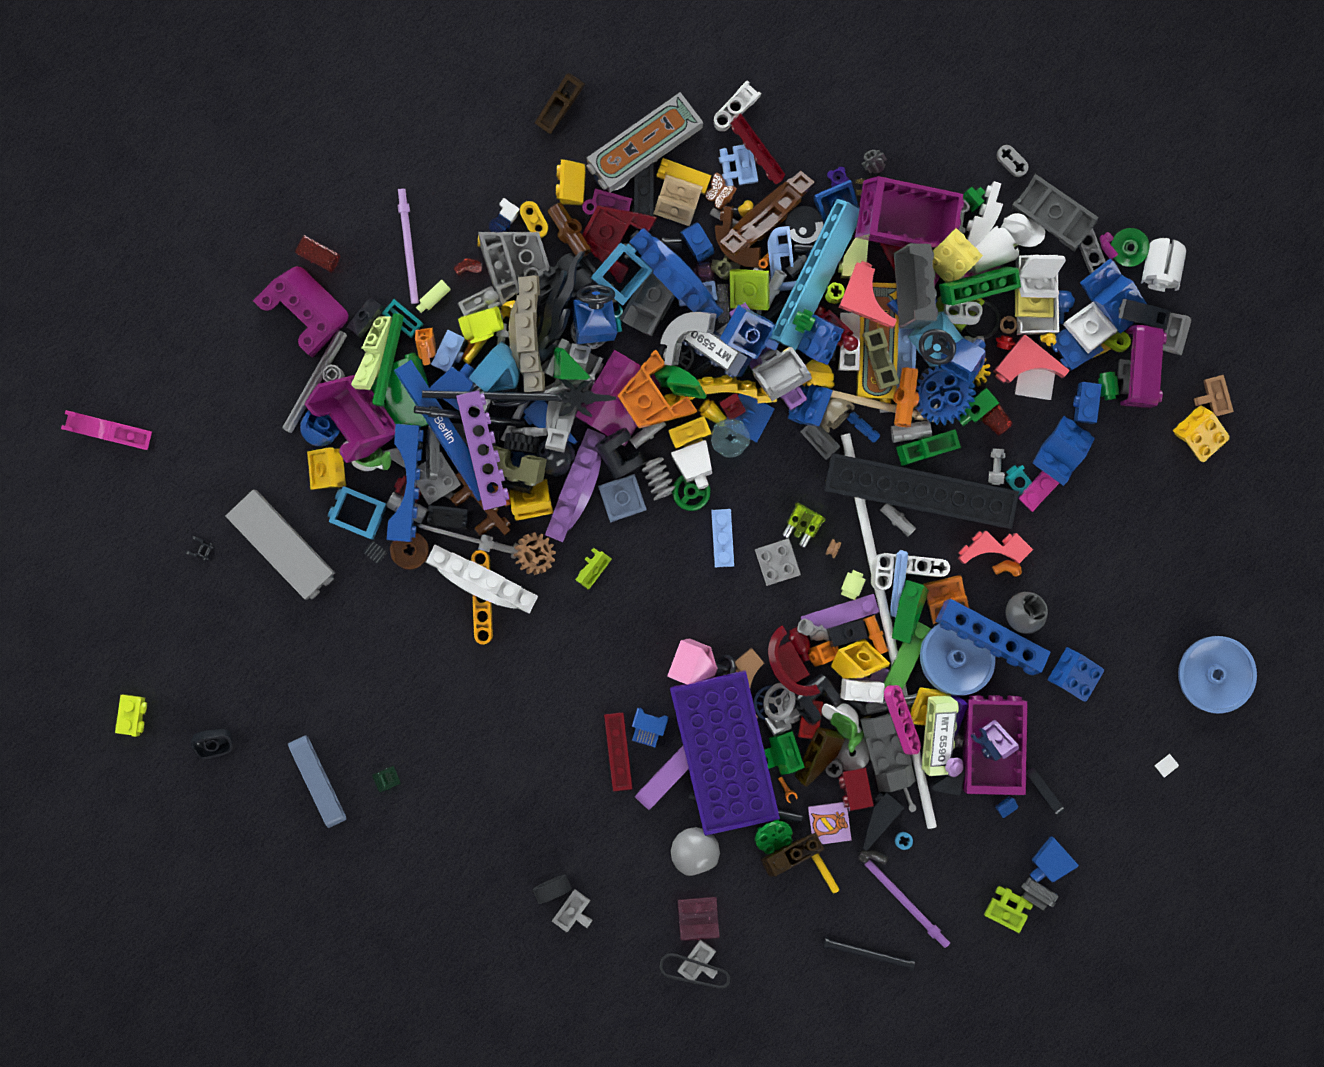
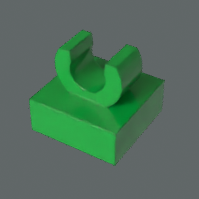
M971 187L963 194V200H966L972 212L984 202L981 197L986 192L981 187L976 191Z

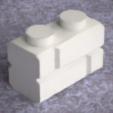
M842 679L841 698L844 700L854 699L855 701L883 703L885 685L880 681Z

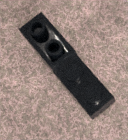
M1123 299L1119 307V318L1167 330L1171 311Z

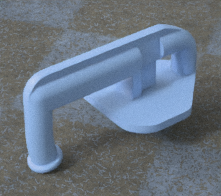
M789 226L775 228L769 236L767 243L771 279L775 270H781L780 257L789 256L790 267H794ZM787 235V243L779 244L778 236ZM796 281L783 282L779 288L780 291L792 290Z

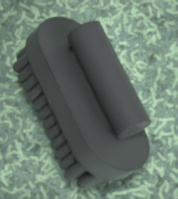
M1029 877L1026 883L1024 882L1021 886L1026 890L1023 898L1040 909L1044 910L1047 905L1054 907L1056 904L1055 901L1058 895L1041 883H1037L1033 878Z

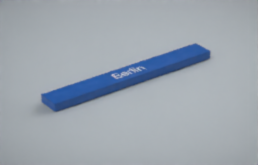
M412 360L394 370L416 406H437L439 409H443L436 398H422V390H431ZM422 414L477 501H480L481 496L470 451L452 422L447 417L438 416L437 418H432ZM489 483L487 485V490L492 493L495 491V489L493 488L492 484Z

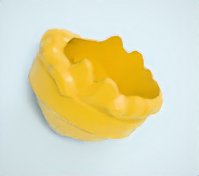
M814 359L805 365L811 373L812 379L803 383V386L813 384L830 389L835 385L833 383L834 374L829 365Z

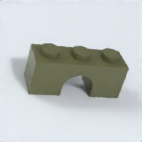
M883 327L864 333L862 337L879 391L898 385L900 382L895 366L892 364L889 356L888 343Z
M493 446L494 451L498 450L500 462H497L498 470L502 469L503 475L507 477V480L525 481L524 484L529 486H536V484L543 482L547 459L527 455L522 457L520 467H516L510 459L511 450ZM490 463L484 464L483 471L491 473L494 469L493 465Z

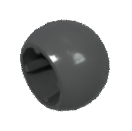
M1021 592L1014 595L1007 603L1005 610L1009 625L1020 633L1038 631L1044 626L1048 616L1046 603L1039 595L1032 592Z

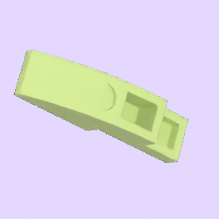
M378 316L374 320L362 346L366 353L351 384L355 389L370 390L375 378L378 377L392 317Z

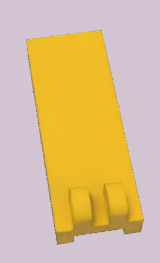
M664 158L661 161L656 176L664 180L666 175L702 186L701 194L704 195L711 179V175Z

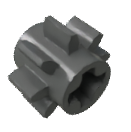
M870 150L864 155L865 162L862 165L869 173H880L885 168L884 162L887 158L880 150Z

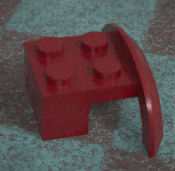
M783 625L780 626L772 635L768 647L769 662L775 676L789 691L798 695L812 696L821 693L816 684L803 686L796 683L810 674L791 641L779 646L782 638L787 634Z

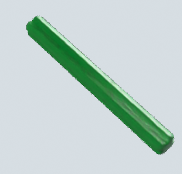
M398 313L392 315L372 403L376 406H383L404 319V316Z

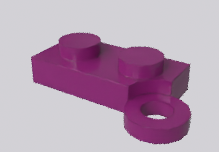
M595 189L593 199L584 202L583 211L588 215H593L598 205L629 211L632 198ZM593 204L594 209L591 211L587 210V205Z

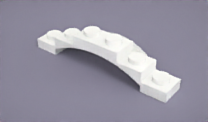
M434 545L426 563L436 567L446 578L460 588L497 605L519 608L530 613L538 597L521 588V586L505 579V577L437 545Z

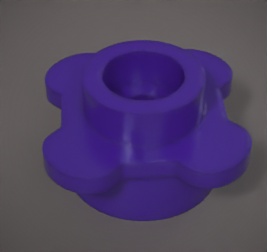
M844 167L829 171L827 177L832 182V187L849 180L846 177Z

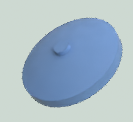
M956 619L957 624L961 625L962 620ZM938 624L927 633L920 649V662L926 678L936 689L952 696H967L979 691L992 677L995 668V656L990 654V650L978 648L973 644V641L959 638L956 632L952 630L947 631ZM973 625V632L978 634L977 626Z
M1211 636L1198 640L1186 650L1180 661L1178 679L1183 694L1194 706L1211 713H1226L1239 708L1250 698L1257 681V669L1252 655L1241 643L1228 637Z

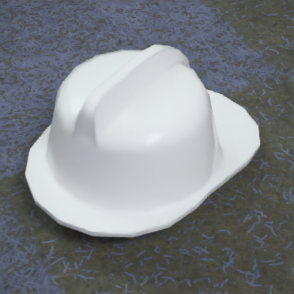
M1019 213L1004 218V223L1001 226L1013 237L1016 242L1014 244L1021 246H1036L1045 237V229Z

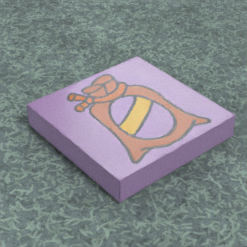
M843 802L808 807L811 833L816 832L822 844L851 840L848 810L844 808Z

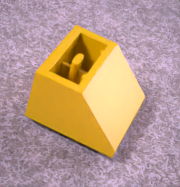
M561 160V165H557V177L560 180V184H556L557 199H560V203L564 205H583L585 164Z

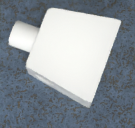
M706 440L671 453L674 462L687 483L695 480L698 489L709 486L706 476L712 474Z

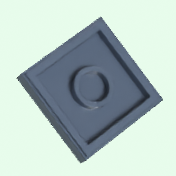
M635 474L598 486L610 522L646 511Z

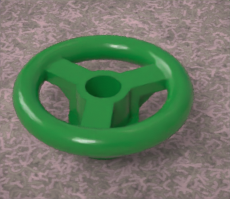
M683 475L673 485L675 486V489L672 491L674 501L684 510H698L705 506L710 498V486L705 487V490H699L697 485L691 484V482L687 483ZM684 481L686 485L684 488L685 496L680 500L678 488ZM689 488H693L695 490L694 495L688 494ZM704 496L698 504H686L689 499Z

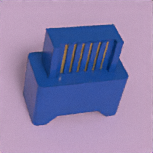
M637 708L632 727L636 728L632 741L655 747L658 736L664 735L669 717L664 715L658 718L645 714L642 708Z

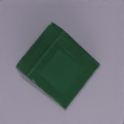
M394 766L372 775L379 792L401 784Z

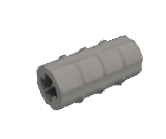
M919 421L911 423V427L908 428L891 426L893 443L931 437L930 422Z
M393 492L386 507L396 512L401 505L403 496ZM415 503V507H418L417 519L414 518V521L421 524L428 509Z

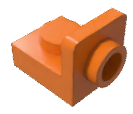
M830 641L812 647L808 651L810 661L815 667L833 661L839 648L838 646L831 647Z

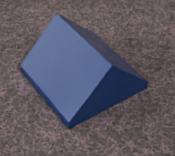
M851 180L814 196V203L824 224L836 199L849 202L859 208Z

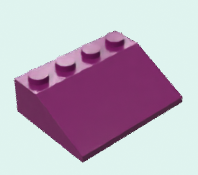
M614 350L590 391L595 394L615 396L616 400L594 402L590 405L582 403L581 406L585 407L592 414V417L585 416L579 411L575 417L606 436L621 428H627L632 436L637 425L619 400L618 394L631 378L638 373L641 366ZM652 374L650 378L656 387L660 389L661 386L657 378Z

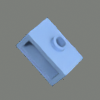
M447 330L431 365L444 372H447L451 367L454 368L456 362L459 363L463 356L462 350L467 340Z

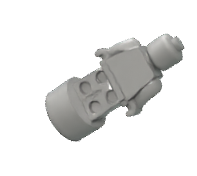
M805 618L799 622V633L806 636L810 635L811 640L820 641L824 639L829 641L827 629L823 625L815 626L812 621Z

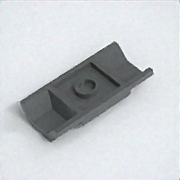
M652 271L633 293L619 320L646 335L652 336L660 320H663L675 295Z
M890 713L876 718L860 719L879 792H893L911 786L916 781L910 755L905 754L902 749Z

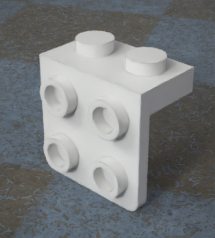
M1057 255L1030 256L1019 273L1021 297L1056 298L1059 295L1055 276L1065 263V257Z

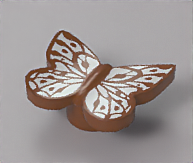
M715 173L711 181L712 188L706 191L705 197L711 202L715 201L716 208L722 209L725 204L731 201L737 188L726 186L723 176Z

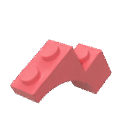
M979 531L972 538L974 542L969 547L965 545L958 552L960 556L957 559L962 564H965L977 555L992 552L1005 555L1016 563H1020L1033 549L1017 533L1013 535L1008 534L1002 540L1003 545H1001L987 531L983 533Z

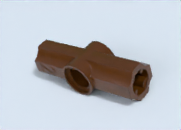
M557 203L550 207L548 213L559 229L557 233L558 238L570 246L575 256L581 251L585 252L583 257L591 252V248L580 233L582 229L581 224L569 216L562 203Z

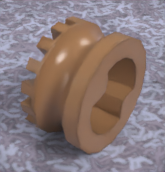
M1012 316L1004 317L1000 323L1001 331L1005 334L1014 333L1017 329V320ZM1006 320L1008 322L1012 321L1014 328L1011 330L1009 328L1005 329L1003 323Z
M832 539L826 555L831 554L835 558L841 542L836 543Z

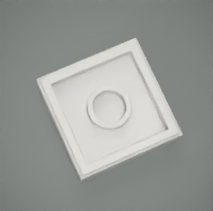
M1094 302L1063 324L1087 353H1090L1118 331Z

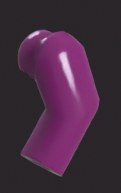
M1109 232L1101 235L1099 239L1101 248L1109 259L1112 260L1118 255L1110 244L1113 236Z

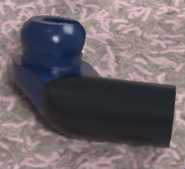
M794 244L793 252L802 253L808 258L813 246L811 244Z

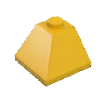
M862 639L839 649L831 667L844 679L864 678L888 667L890 663L871 644Z

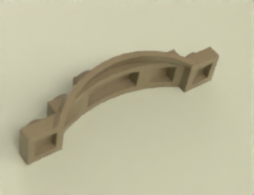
M539 276L518 277L519 295H517L509 319L510 347L516 365L524 376V392L545 391V376L540 362L536 324L538 296H540Z

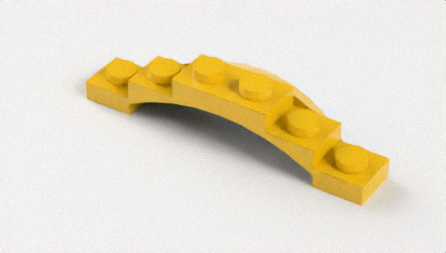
M728 375L720 378L703 377L698 379L705 394L731 392L756 398L758 403L777 402V399L771 401L762 387L757 389L756 382L749 380L740 381L736 377L732 378ZM667 394L663 397L671 407L686 396Z

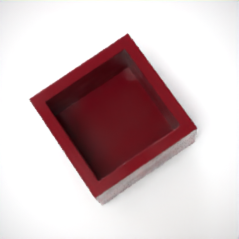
M866 768L842 772L838 780L840 789L844 788L845 796L842 797L844 808L848 807V811L872 807L873 801Z

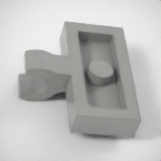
M574 889L552 922L566 932L569 931L576 920L588 928L593 920L582 914V911L590 900Z
M700 939L687 958L707 964L716 951ZM686 960L677 971L685 978L694 981L701 971L712 979L717 974L716 970Z

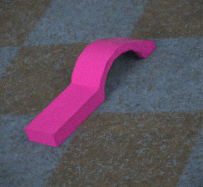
M65 411L68 417L66 425L61 427L63 430L148 450L151 431Z

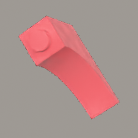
M857 262L839 308L892 329L897 319L884 312L874 296L872 282L875 269L871 268L872 265L867 262Z
M1024 334L993 372L996 373L995 377L1000 382L1010 383L1017 375L1029 370H1046L1061 378L1065 377L1070 370Z

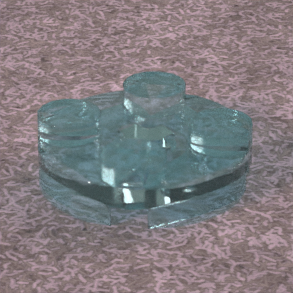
M725 419L714 425L711 433V442L713 448L722 456L736 457L742 454L743 450L748 447L750 436L747 427L742 421ZM728 434L736 436V438H733V442H729L728 439H725V437H727Z

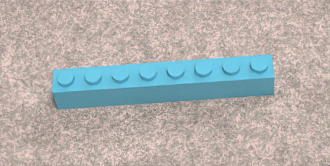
M836 199L775 324L776 327L772 332L771 339L786 347H792L794 350L797 349L804 334L795 330L796 325L792 324L798 310L803 312L804 309L813 312V314L817 310L819 302L826 292L836 267L843 257L844 251L857 227L859 208L849 202Z

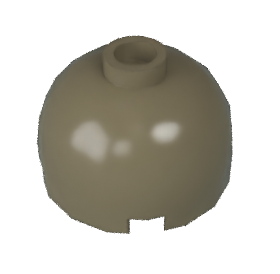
M830 398L820 423L821 427L829 433V428H837L849 416L847 411L849 409L853 411L855 406L841 398Z

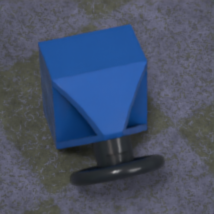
M589 285L578 290L577 298L579 300H574L571 308L577 344L615 341L617 327L612 302L615 297V291L612 288L604 285ZM591 291L590 294L583 296L584 293Z

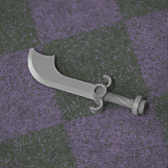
M417 524L419 528L479 543L478 549L489 552L490 549L510 553L513 559L516 558L514 554L518 552L514 548L519 545L517 543L512 547L492 541L493 537L483 534L481 540L427 525Z

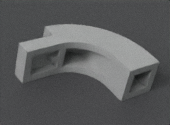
M690 312L673 320L666 328L660 343L667 345L663 354L664 364L678 365L682 342L691 332L713 333L717 314Z

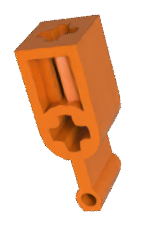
M433 328L415 330L418 357L422 359L423 365H429L430 358L436 355Z

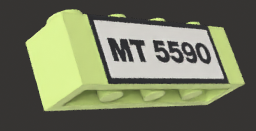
M950 695L928 697L921 769L929 776L948 775L945 766L947 761L952 758L953 749L955 748L956 715L959 710L958 702Z

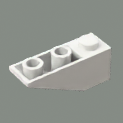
M840 313V320L854 333L852 336L858 339L859 345L854 351L846 350L843 345L840 347L838 370L858 371L860 358V316L854 313Z

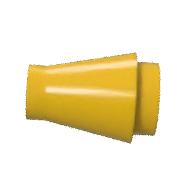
M706 399L698 409L701 412L700 415L717 423L719 426L727 419L713 400Z

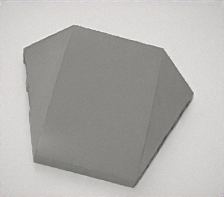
M478 232L486 266L493 287L498 293L501 305L519 293L518 277L540 276L543 274V271L549 270L550 266L539 232Z

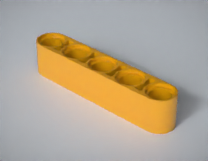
M482 550L474 552L471 561L477 563L476 556L482 553L485 555L486 561L479 565L490 570L489 554ZM473 595L474 638L479 644H487L493 637L492 603L489 601L481 603L477 600V596ZM480 611H485L488 614V619L485 622H481L478 619ZM481 630L488 632L489 637L486 641L479 639L478 635Z

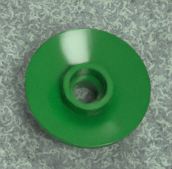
M1135 228L1121 230L1115 235L1111 243L1118 253L1114 259L1119 264L1127 267L1141 264L1147 258L1150 248L1147 236ZM1130 244L1135 246L1133 251L1128 250Z

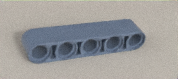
M307 735L288 743L293 758L326 826L330 828L345 821V813Z

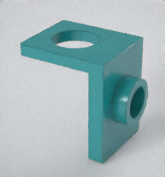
M1014 465L1006 472L1008 475L1004 479L1014 491H1019L1020 495L1032 481L1023 472V465L1018 467ZM1017 477L1024 478L1025 486L1023 488L1015 486L1014 481Z

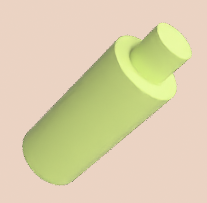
M440 280L419 300L421 303L416 308L421 313L426 308L430 310L451 289L443 280Z

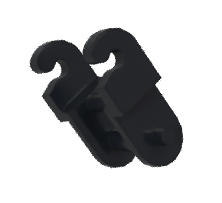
M193 536V539L200 541L199 551L196 554L190 551H186V553L196 558L198 556L203 557L204 561L206 559L210 560L208 557L211 549H215L212 546L213 544L210 543L208 545L204 543L205 540ZM203 546L208 547L205 555L200 554Z

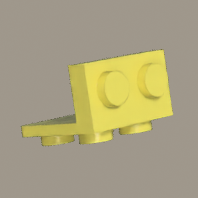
M955 228L933 250V269L946 283L959 280L983 255L965 238L964 234Z

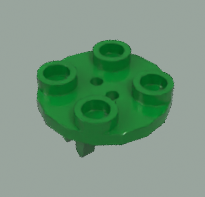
M777 819L762 828H757L758 832L755 842L757 847L764 851L765 854H772L775 850L792 843V829L786 822Z

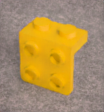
M1202 405L1196 408L1173 430L1177 437L1187 442L1201 462H1205L1229 440L1228 433L1215 414Z

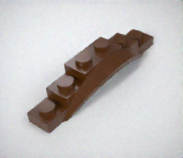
M802 171L793 178L788 179L751 209L729 231V234L720 241V246L735 257L742 249H748L757 240L761 241L787 218V214L801 202V198L814 187L815 182Z

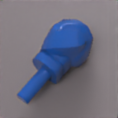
M1060 290L1058 295L1059 324H1064V312H1069V308L1073 307L1075 298L1071 292Z

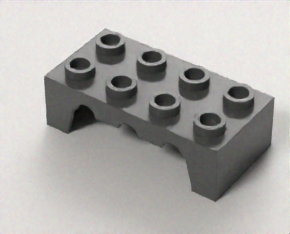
M910 243L894 252L899 328L921 329L937 321L938 309L935 301L937 291L934 288L935 270L933 269L934 252L931 244Z

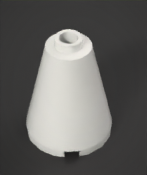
M994 227L976 246L983 256L968 273L978 274L1014 261L1019 257L1018 248L1015 250L1013 246L1016 242L1005 228Z

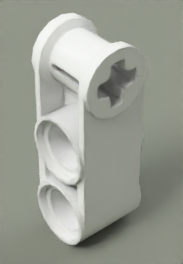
M746 81L714 116V127L718 131H726L731 126L730 123L733 118L739 113L742 115L761 96L760 92H756L749 85V81ZM733 103H737L741 106V109L733 111L730 106ZM725 117L728 122L725 125H720L717 119Z

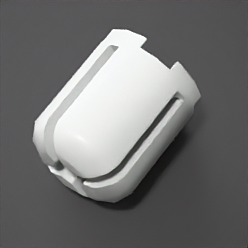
M1169 238L1153 240L1150 243L1149 253L1145 261L1141 284L1145 282L1148 284L1149 289L1165 292V288H1175V291L1179 290L1186 256V248L1182 243L1173 240L1172 244H1169Z

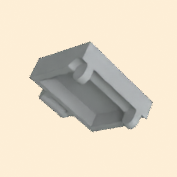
M792 347L785 349L782 353L777 349L765 352L760 355L762 364L752 369L754 377L771 401L812 379L811 373Z

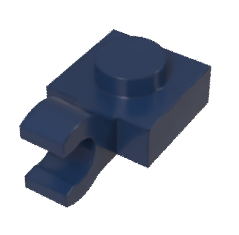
M979 729L981 737L978 739L974 734L970 735L974 742L980 743L982 747L981 752L986 759L997 761L1002 757L993 742L989 740L984 729Z

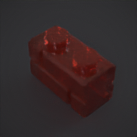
M306 236L302 237L295 251L297 255L331 273L340 259L338 253L329 250L327 247Z

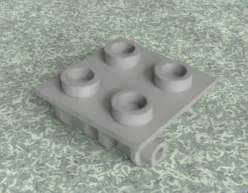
M440 452V471L436 480H427L426 462L418 466L421 469L420 480H417V487L428 505L447 493L454 491L461 485L442 452Z
M789 538L755 549L767 586L801 575Z

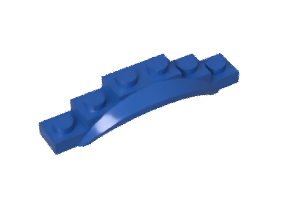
M645 228L641 229L629 241L642 255L641 258L653 269V274L678 300L681 299L693 312L717 314L716 319L724 312L715 303L713 296L690 267L660 240L652 237Z

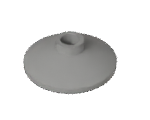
M843 737L845 741L836 757L842 761L843 769L851 771L865 767L870 760L865 738L863 737L862 741L855 747L856 754L850 756L848 749L849 739Z

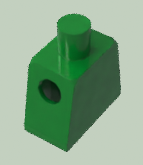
M987 387L973 398L975 402H969L971 407L978 405L980 410L973 413L971 409L966 408L965 412L967 415L960 414L961 420L959 422L963 426L971 420L974 422L978 421L999 404V401Z

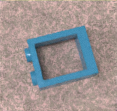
M622 243L615 248L592 275L591 279L598 285L612 288L615 291L614 299L621 305H624L653 270L641 257L639 258L635 255L636 250L631 245L627 244L625 246ZM625 252L641 269L625 288L619 292L603 278V275L621 254Z
M343 486L342 489L337 491L335 496L337 500L335 507L332 506L328 513L329 522L374 540L386 511L387 503ZM347 493L377 505L367 531L337 520Z

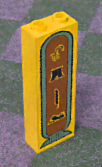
M872 283L874 296L884 312L897 320L891 329L860 316L859 370L857 371L856 396L891 403V400H894L893 395L897 385L879 391L862 335L883 327L888 343L889 356L897 372L899 319L898 315L886 305L888 302L897 299L896 283Z

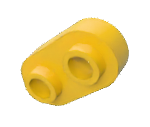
M532 201L524 202L520 207V214L529 232H537L535 228L540 225L542 226V231L539 234L541 238L544 237L548 232V225L539 207ZM528 209H532L533 214L528 215L526 214V211Z

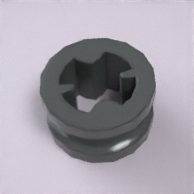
M835 758L826 767V773L830 777H838L841 775L844 765L841 760ZM832 764H837L836 767L839 766L837 772H833V769H830Z

